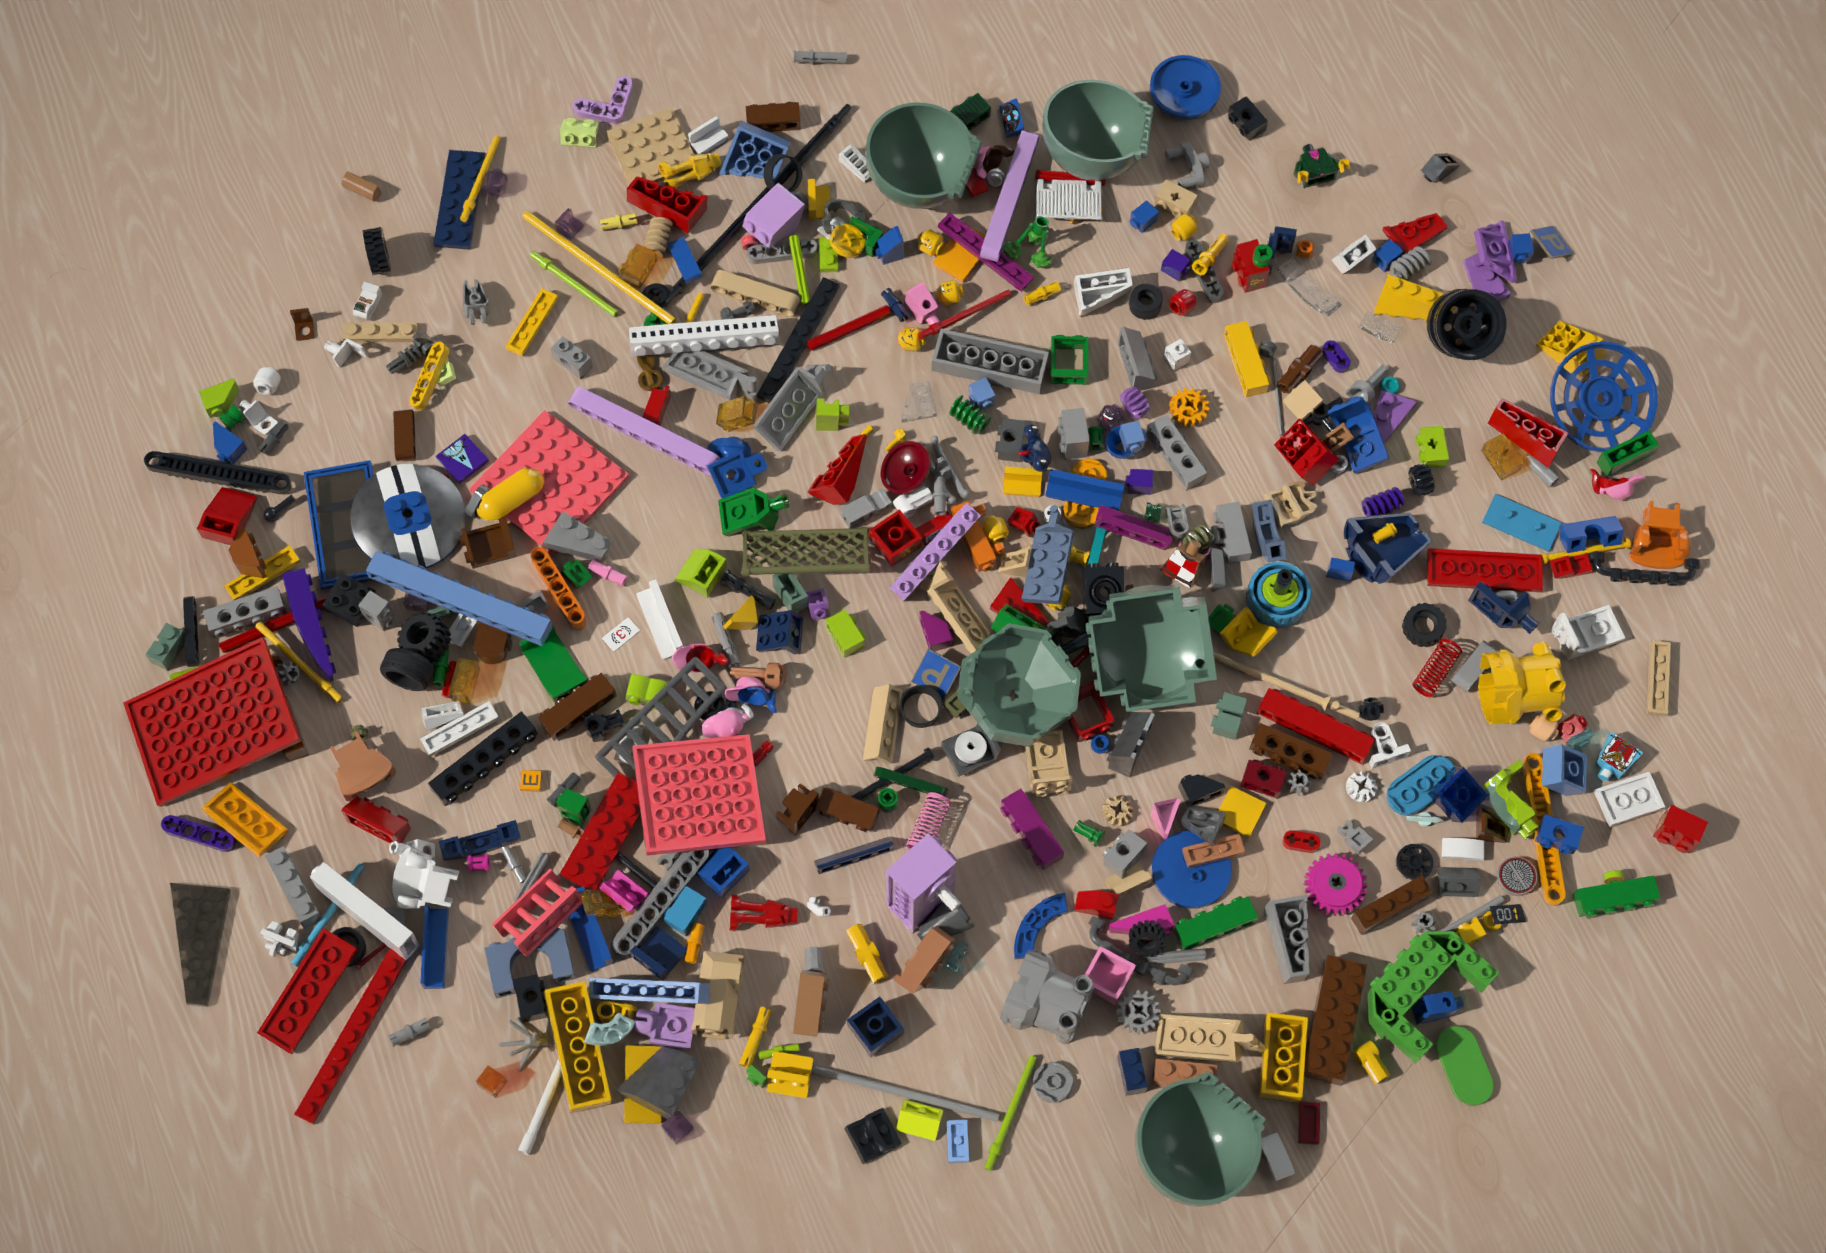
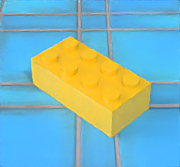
M1267 1012L1263 1027L1262 1044L1265 1045V1050L1261 1053L1258 1098L1297 1103L1302 1099L1308 1017Z

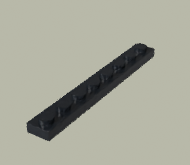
M825 277L822 278L760 387L757 398L770 403L787 381L804 352L807 341L813 336L839 290V283Z

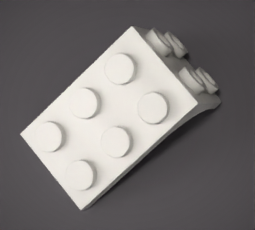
M1609 605L1572 618H1567L1564 612L1560 613L1552 626V633L1558 639L1560 650L1563 655H1566L1568 660L1625 640V636Z

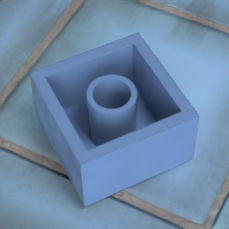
M1565 745L1543 748L1542 786L1565 796L1586 793L1587 755Z

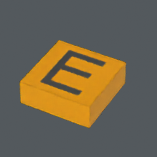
M522 770L520 790L540 792L542 771Z

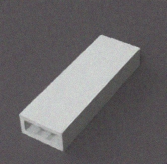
M323 862L320 866L318 865L313 869L310 878L318 891L402 958L407 960L420 946L413 932Z

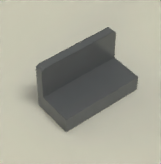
M1437 867L1439 896L1479 897L1481 879L1476 868Z

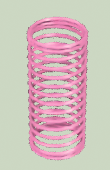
M935 792L928 793L927 800H925V804L921 808L922 811L916 820L917 823H915V827H913L911 832L912 835L909 836L910 839H908L906 844L908 849L917 844L914 840L920 841L917 837H924L917 832L925 835L928 834L920 829L931 832L937 837L936 833H939L938 829H940V825L944 821L943 818L947 813L946 810L949 809L951 804L947 797ZM932 797L939 798V799H941V800H944V801L947 802V803H943V802L937 801L936 799H934V798H932ZM929 805H933V806H935V807H937V808H940V809L944 810L945 812H941V811H939V810H937V809H935V808H932V807L929 806ZM928 809H932V810H934V811H936V812H938V813H941L943 816H940V815H938V814H936V813H933V812L929 811ZM926 813H930V814H932V815H934V816H937V817L941 818L942 820H938V819H936V818H934V817H932V816H929V815L926 814ZM925 817H929L935 821H938L940 824L932 822L926 819ZM923 821H927V822H929V823H931V824H934V825H936L938 828L933 827V826H931V825H929V824H926V823L923 822ZM922 825H926V826H928V827H930V828H933V829L936 830L937 832L932 831V830H929V829L923 827Z

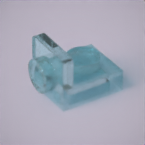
M1589 728L1570 737L1566 745L1583 753L1581 748L1591 743L1590 740L1594 733Z
M963 939L946 959L947 967L954 973L962 974L965 969L958 962V960L963 961L969 953L967 952L968 944Z

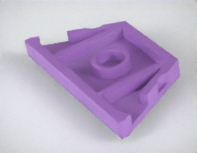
M1501 220L1497 224H1490L1487 227L1477 229L1474 232L1481 264L1509 282L1514 283L1517 280V274L1504 221Z

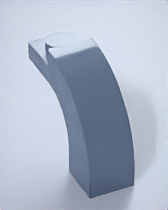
M1272 500L1253 502V526L1264 560L1269 563L1287 559L1285 542L1279 537L1276 529Z

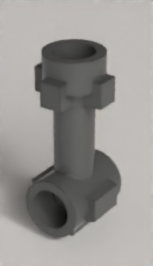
M746 301L742 307L732 311L729 307L723 308L720 311V317L724 320L735 319V317L745 313L751 315L755 311V307L752 301Z

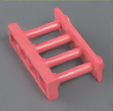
M551 869L539 878L492 924L502 937L508 932L514 936L516 940L513 943L526 957L585 901L573 886L567 891L560 887L558 884L561 881ZM553 890L560 898L551 905L544 898ZM537 904L545 910L538 919L529 913ZM524 918L531 926L522 933L514 926Z

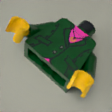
M1307 144L1302 148L1304 153L1300 155L1299 161L1296 162L1293 174L1297 178V183L1302 181L1303 187L1308 188L1336 180L1338 169L1341 173L1344 172V169H1351L1350 161L1348 159L1338 160L1330 153H1327L1325 149L1314 150L1312 144Z

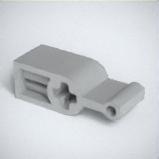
M883 488L869 496H862L840 508V515L848 528H855L873 518L879 511L890 507L892 502Z

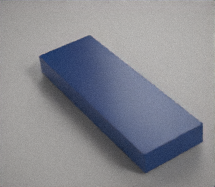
M684 236L667 244L686 284L703 277Z

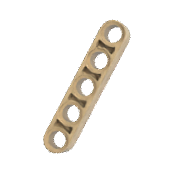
M723 270L716 272L710 286L711 290L715 293L742 302L752 301L754 306L789 317L794 315L800 298L794 293Z

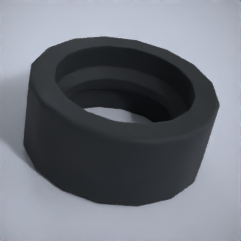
M341 927L333 931L332 933L340 938L351 936L356 939L358 950L347 967L358 964L366 953V943L362 935L352 927Z

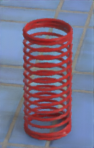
M1441 639L1439 645H1437V648H1435L1412 683L1413 688L1425 697H1434L1435 692L1438 690L1437 688L1440 687L1444 678L1447 677L1446 675L1449 674V671L1455 665V661L1462 654V648L1450 639ZM1442 642H1446L1455 646L1460 651V653H1458L1454 648L1450 647L1449 645L1443 644ZM1417 683L1421 684L1424 688L1431 691L1432 694L1423 690Z

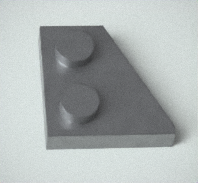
M1187 806L1181 822L1182 826L1214 846L1226 817L1224 812Z

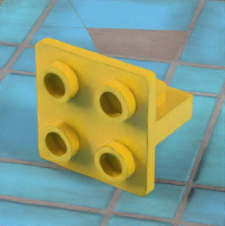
M774 1051L771 1067L768 1069L767 1092L807 1098L813 1058Z

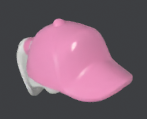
M744 703L741 709L731 707L718 712V714L709 717L703 723V735L708 738L737 736L743 729L744 723L753 718L752 709L748 706V703Z

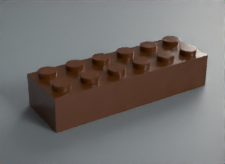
M1327 955L1324 960L1305 1051L1304 1077L1339 1086L1343 1083L1367 964Z

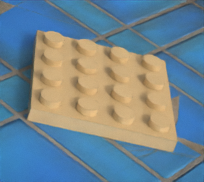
M672 107L606 131L608 140L629 185L636 176L661 182L691 171L688 169L671 177L664 178L658 168V164L662 161L670 165H678L688 161L689 157L694 155Z

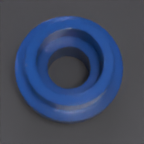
M1096 735L1091 740V748L1095 753L1104 754L1110 748V740L1105 735ZM1101 742L1104 746L1098 747L1097 743Z

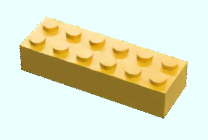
M583 981L546 989L545 999L570 1113L611 1104L600 1046L584 1042L589 1027L594 1022L586 982Z

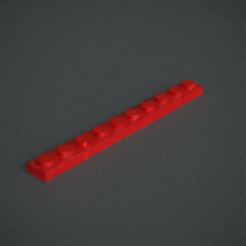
M391 948L388 950L294 1113L296 1117L314 1125L408 959L405 960Z

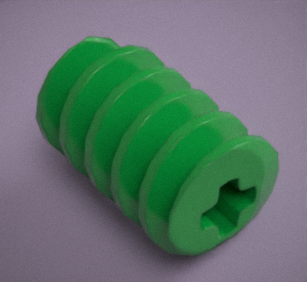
M961 395L954 401L949 412L950 416L955 417L957 421H961L963 426L967 425V429L972 430L973 434H979L988 426L991 417L985 420L986 413L979 415V408L973 411L975 405L967 406L969 400L966 399L962 402L963 395Z

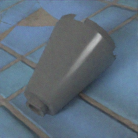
M942 902L918 928L920 932L917 935L922 941L934 926H938L950 936L967 931L975 926L973 923L969 925L970 917L961 904L952 911Z

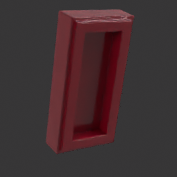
M1300 1101L1298 1144L1319 1145L1320 1103Z

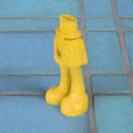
M718 153L692 155L688 161L678 165H670L665 161L658 164L659 171L664 178L671 177L688 169L691 170L679 177L664 180L665 187H668V185L673 186L675 190L692 179L699 181L714 172L716 168L722 166Z

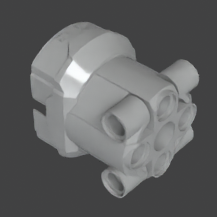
M1036 949L1028 950L1017 973L1021 975L1018 982H1013L1004 1003L1000 1019L1003 1020L1004 1024L1010 1023L1011 1027L1018 1030L1033 1026L1039 1027L1055 1034L1056 1039L1061 1044H1068L1073 1040L1081 1024L1095 987L1092 986V980L1087 975H1080L1075 978L1057 970L1050 955L1045 953L1041 955L1037 953L1038 950Z

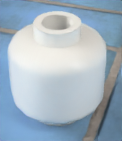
M263 367L257 372L253 385L260 394H273L279 386L281 377L274 368Z

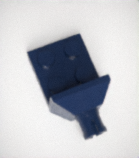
M1480 581L1475 586L1468 600L1499 628H1515L1519 625L1528 634H1531L1539 625V622L1529 614L1531 606L1527 592H1524L1509 606L1507 601L1497 596L1489 585L1483 584Z

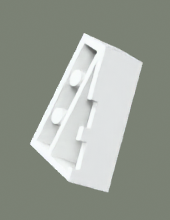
M1130 268L1075 276L1074 289L1079 316L1082 317L1130 293L1133 286Z

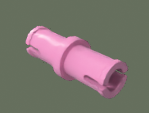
M595 559L589 564L588 570L602 576L604 580L608 579L621 587L627 580V575L614 570L610 565L606 566Z

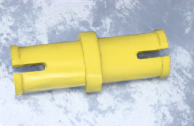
M635 212L621 216L616 214V217L600 219V224L608 223V225L601 226L602 231L617 227L621 229L622 226L638 224L637 219L629 220L630 218L637 217Z

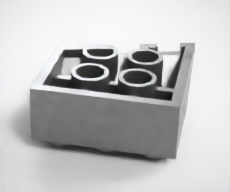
M661 1047L615 1091L669 1120L701 1061L682 1051Z

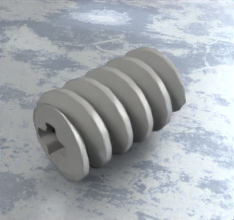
M1417 246L1407 254L1396 259V261L1391 262L1390 272L1392 276L1407 280L1409 276H1414V272H1420V268L1424 269L1426 265H1431L1432 261L1429 254L1423 248Z

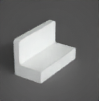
M715 116L688 134L689 144L696 154H706L729 139L728 134L720 126L718 116Z

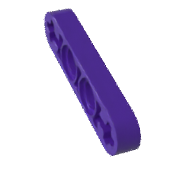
M168 815L161 821V828L168 835L222 852H230L236 845L235 839L228 832L174 815ZM173 821V823L176 826H179L180 828L178 830L176 827L171 826L169 829L167 824H171ZM188 826H193V834L189 836L185 835V828ZM206 832L213 834L212 839L209 841H203L202 839L203 834ZM217 838L226 841L228 838L230 844H225L224 846L222 842L217 841Z

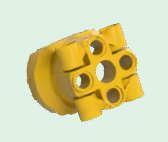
M1536 643L1532 648L1534 655L1516 657L1506 649L1482 653L1480 669L1491 668V673L1479 674L1478 694L1484 717L1490 725L1514 724L1521 718L1523 713L1538 711L1543 712L1548 722H1556L1562 717L1560 705L1565 701L1564 689L1566 682L1561 673L1560 660L1553 655L1548 643Z

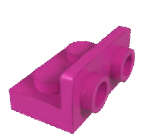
M617 870L612 879L603 882L599 888L629 913L636 910L649 894L646 889L622 870Z

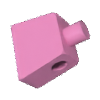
M921 282L908 290L904 303L920 324L927 321L929 325L935 322L940 323L936 316L938 305L925 284Z

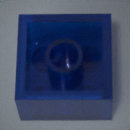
M1453 767L1427 793L1452 822L1463 823L1489 796L1464 767Z

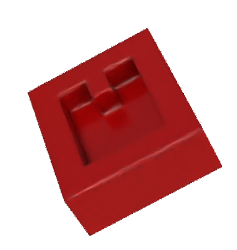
M1016 507L1007 520L1009 526L1023 530L1027 537L1030 538L1034 535L1036 528L1040 526L1035 513Z

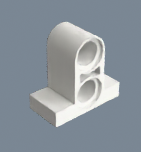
M1383 722L1375 724L1370 733L1372 738L1375 739L1372 745L1376 752L1369 760L1371 769L1407 758L1411 752L1409 745L1406 744L1398 747L1390 727ZM1376 731L1383 732L1384 736H1378ZM1383 749L1391 750L1392 754H1386Z

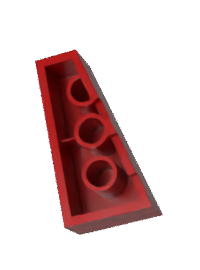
M637 176L627 187V202L655 217L669 219L673 222L674 227L687 234L707 210V196L693 195V192L687 190L682 192L675 190L673 186H661L658 182Z

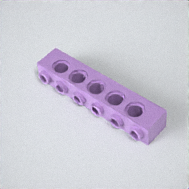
M968 503L964 504L888 589L901 601H904L981 515Z

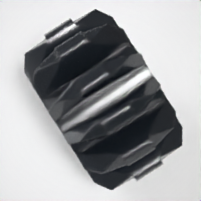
M1417 464L1410 467L1408 479L1414 494L1425 496L1432 493L1435 489V480L1427 464Z

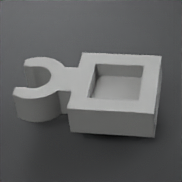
M1349 820L1345 821V826L1348 829H1342L1338 826V833L1341 836H1346L1345 843L1357 854L1362 853L1373 843V838L1360 827L1354 829Z

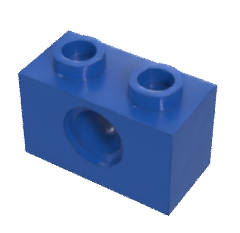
M1545 814L1540 821L1535 842L1540 843L1545 848L1553 847L1559 849L1563 854H1574L1578 849L1584 827ZM1555 833L1561 834L1563 839L1556 838Z

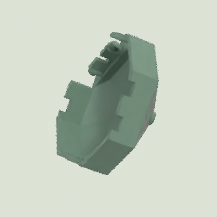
M1009 623L1002 630L985 639L978 650L962 660L957 697L990 740L1030 747L1069 720L1076 712L1081 672L1077 667L1074 668L1068 661L1069 657L1060 646H1056L1051 639V634L1047 630ZM1012 691L1018 696L1014 701L1008 696Z

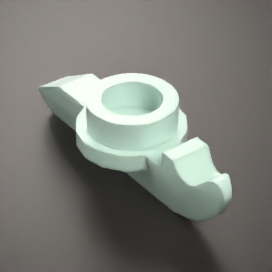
M1426 812L1420 813L1419 816H1406L1407 821L1418 822L1424 827L1429 826L1431 823L1444 821L1443 818L1431 817Z

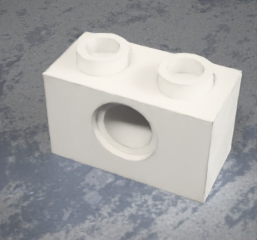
M1365 234L1331 260L1343 274L1375 251L1376 248Z

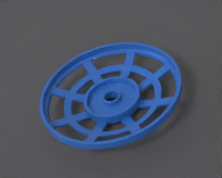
M1601 341L1583 345L1570 352L1562 360L1552 379L1550 402L1557 424L1561 429L1568 432L1567 437L1584 449L1602 453L1618 445L1614 435L1623 431L1630 423L1640 427V430L1633 437L1649 430L1657 411L1658 393L1653 374L1640 356L1623 345ZM1594 349H1610L1623 355L1617 364L1607 360H1595ZM1587 351L1588 362L1577 367L1571 374L1563 368L1574 356ZM1629 359L1640 369L1646 384L1635 386L1631 376L1623 369ZM1596 366H1605L1613 370L1608 377L1598 376ZM1589 368L1591 379L1583 384L1575 378L1581 371ZM1560 374L1567 382L1564 389V403L1556 404L1555 386ZM1618 374L1625 379L1629 386L1628 389L1621 390L1615 381ZM1572 384L1579 390L1578 400L1569 402V391ZM1648 391L1649 409L1644 421L1636 417L1635 414L1638 406V394ZM1599 393L1604 396L1603 403H1599L1597 400ZM1631 395V408L1627 412L1622 409L1623 397ZM1581 408L1582 412L1586 415L1582 423L1576 419L1571 409ZM1566 410L1570 420L1579 428L1575 437L1566 429L1558 412ZM1618 415L1625 419L1615 429L1611 428L1610 418ZM1592 420L1601 421L1604 431H1595L1588 427ZM1585 433L1595 437H1607L1610 447H1594L1583 443L1582 440Z

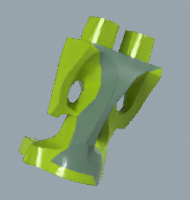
M1519 759L1509 767L1499 771V773L1483 785V789L1490 796V802L1498 816L1509 827L1510 834L1514 836L1519 833L1525 841L1535 833L1534 831L1539 826L1533 820L1536 815L1533 808L1521 800L1513 791L1509 792L1507 789L1510 781L1522 771L1523 764Z

